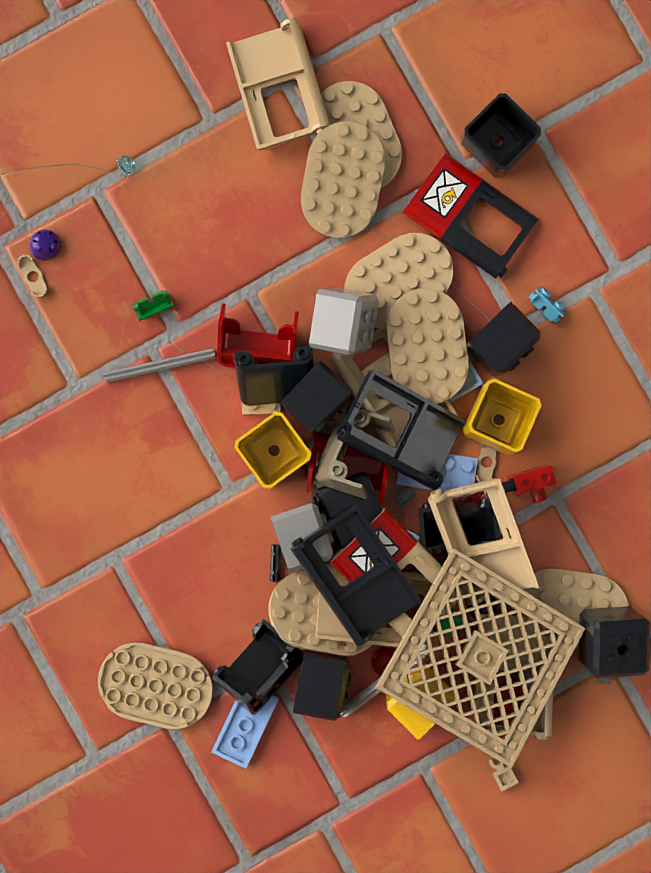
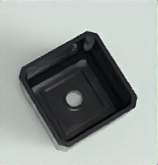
M499 93L465 127L461 136V145L494 178H502L536 144L541 136V127L506 93ZM494 137H501L503 144L501 146L494 145Z
M510 302L466 346L467 350L492 376H500L507 371L514 370L521 363L519 359L527 357L535 349L533 345L540 339L541 332Z
M320 360L280 404L311 433H319L324 427L328 429L335 421L333 417L337 413L341 415L347 409L348 405L346 403L352 397V389Z
M631 606L584 609L579 614V625L585 628L579 640V661L597 679L645 675L649 671L650 622ZM621 645H626V650L623 653H618V648Z
M304 649L293 713L331 721L340 718L342 706L346 707L348 692H345L346 687H350L352 677L351 673H349V661L346 657Z

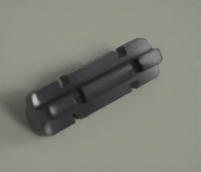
M272 544L270 581L279 582L281 555L279 554L281 553V546L279 544Z

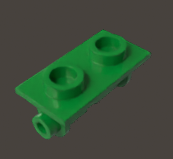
M161 290L151 295L152 302H149L146 297L132 305L139 321L150 318L174 306L168 290Z

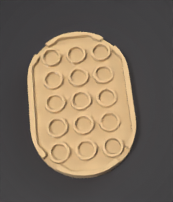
M343 81L329 86L321 93L330 125L342 121L356 122L369 128L380 140L385 154V167L380 189L384 188L394 179L399 170L402 149L382 99L372 88L355 81Z
M350 121L333 123L317 134L309 148L301 191V207L309 224L323 235L334 238L355 235L370 223L375 214L385 167V154L378 137L364 125Z
M422 233L404 234L358 261L348 273L344 289L375 294L379 301L374 328L386 329L387 317L392 306L404 294L422 288L435 289L445 294L447 293L453 278L452 259L445 246L434 237Z
M422 288L404 294L392 306L386 322L393 380L435 404L444 402L453 397L462 388L468 374V354L461 311L448 295L435 289Z
M557 568L542 569L534 572L540 587L537 589L535 587L522 589L578 624L579 614L584 609L629 606L625 593L614 581L593 573ZM579 642L576 645L575 649L579 650Z
M305 571L288 575L274 588L268 607L270 622L280 635L279 637L289 645L342 657L357 655L372 645L363 644L356 646L354 642L316 638L319 590Z
M131 642L117 647L105 658L98 674L100 696H102L107 707L113 713L125 719L166 729H181L198 721L207 711L213 694L211 676L199 659L185 652L144 642Z

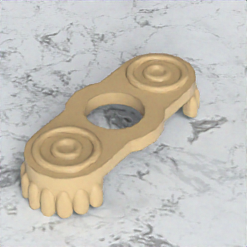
M20 256L17 266L20 267L24 275V281L32 291L31 294L37 298L45 296L47 286L43 280L42 272L37 268L31 256ZM32 271L38 273L39 277L36 282L28 280V274Z
M483 444L481 445V453L477 462L476 480L479 483L492 480L493 469L496 466L495 457L497 450ZM485 456L492 459V465L488 468L483 467L481 464V460Z

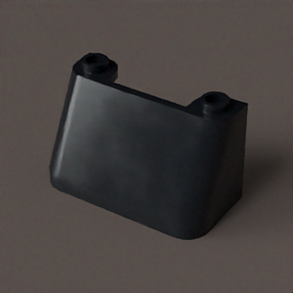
M306 345L296 348L293 354L294 361L255 365L254 357L251 353L235 352L234 360L241 402L247 406L281 403L314 367L312 347Z
M364 471L348 476L346 480L362 484L368 495L367 500L327 486L311 491L313 502L320 508L325 507L330 520L354 505L358 506L369 524L382 512L372 482ZM345 523L334 528L339 543L334 546L333 554L337 553L340 549H344L355 539V536Z
M481 498L480 502L454 504L469 545L473 546L500 540L499 524L489 498ZM422 503V507L418 508L420 544L431 555L435 550L437 553L447 551L430 504Z
M264 619L253 627L252 636L254 640L231 666H219L212 676L218 685L252 715L257 714L297 669L303 659L300 649L283 641L275 628Z

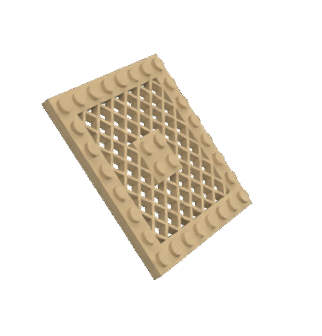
M452 549L375 688L512 768L585 628L458 550ZM460 577L465 579L463 581L458 582ZM467 583L469 594L461 596L458 585ZM472 584L482 590L474 592ZM453 590H455L456 597L449 599ZM483 593L486 603L477 605L475 595ZM489 594L498 600L490 602ZM470 597L473 607L464 609L462 599ZM458 601L460 611L451 613L449 602ZM500 603L502 613L494 615L492 605ZM505 604L515 610L507 612ZM444 606H445V609H446V613H447V614L440 616V614H441V612H442V610H443V608H444ZM487 607L489 617L481 619L479 609ZM474 610L476 621L468 623L466 612ZM516 613L518 624L510 625L508 615ZM461 614L463 624L455 626L452 616ZM522 614L531 620L523 622ZM503 617L506 627L498 629L495 619ZM448 618L450 628L442 630L439 620ZM491 621L493 631L485 633L482 623ZM532 623L535 633L527 635L525 625ZM436 624L437 632L430 633ZM477 624L479 632L473 630L471 634L469 626ZM538 624H540L548 630L540 632ZM520 627L522 637L514 639L512 629ZM465 628L467 638L458 640L456 630ZM507 630L509 641L501 643L499 632ZM452 632L454 642L445 644L443 634ZM549 633L551 643L543 645L541 635ZM494 634L496 642L486 636ZM438 635L441 645L432 648L430 637ZM536 637L539 647L531 649L528 639ZM426 641L428 649L420 651ZM523 641L526 650L517 652L515 643ZM467 642L463 650L461 651L460 644ZM510 644L513 654L506 656L509 650L502 646ZM455 645L457 655L449 657L447 647ZM551 647L546 656L545 649ZM442 649L444 659L436 661L433 651ZM540 650L542 660L534 662L532 652ZM429 653L431 663L422 665L420 655ZM527 654L529 664L521 666L519 656ZM514 658L516 668L508 670L506 660ZM416 659L418 667L411 668ZM457 659L455 666L461 669L452 671L450 661ZM446 663L448 673L439 675L437 665ZM502 664L503 672L497 673ZM541 665L537 673L535 666ZM433 667L435 677L426 679L424 669ZM531 668L533 678L525 680L522 670ZM419 670L422 680L413 683L410 673ZM518 671L520 681L512 683L510 673ZM462 673L465 683L456 685L454 675ZM467 673L471 674L477 679L469 681ZM505 675L507 685L499 687L496 677ZM449 677L451 687L443 689L441 679ZM436 680L438 690L430 693L427 683ZM493 682L494 689L486 691L484 683L490 685ZM532 682L529 690H527L526 683ZM479 683L481 693L473 695L470 685ZM423 684L425 693L414 686ZM521 685L524 695L515 697L513 687ZM466 687L468 697L460 699L457 689ZM508 689L511 699L502 701L500 691ZM453 690L455 700L446 702L444 693ZM496 693L498 702L489 705L487 695ZM440 694L441 702L431 696ZM483 697L485 706L476 709L474 699ZM523 699L520 707L518 708L517 701ZM469 700L472 710L463 712L461 703ZM512 703L514 712L506 715L504 705ZM456 704L458 712L452 710L448 706ZM499 706L501 716L493 718L491 709ZM486 710L488 720L480 722L478 712ZM473 714L475 723L465 716ZM514 717L511 724L509 725L507 719ZM503 720L505 730L497 732L494 723ZM490 724L491 732L481 726Z

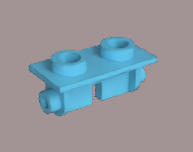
M538 286L535 290L537 294L533 292L529 296L530 302L538 310L546 306L547 308L542 313L551 322L556 324L561 319L559 315L563 317L566 314L564 311L565 307L559 301L555 302L550 297L551 294L544 287L541 289Z

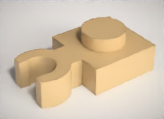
M491 758L488 759L490 766L496 769L492 774L501 791L519 783L510 767L507 765L503 766V763L500 761L494 764Z

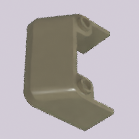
M359 409L353 421V426L358 429L370 426L393 434L395 432L391 418ZM345 413L340 415L336 421L315 470V478L323 486L367 500L368 495L362 484L346 480L348 469L342 460L349 445L339 441L336 434L338 427L343 424L348 414Z

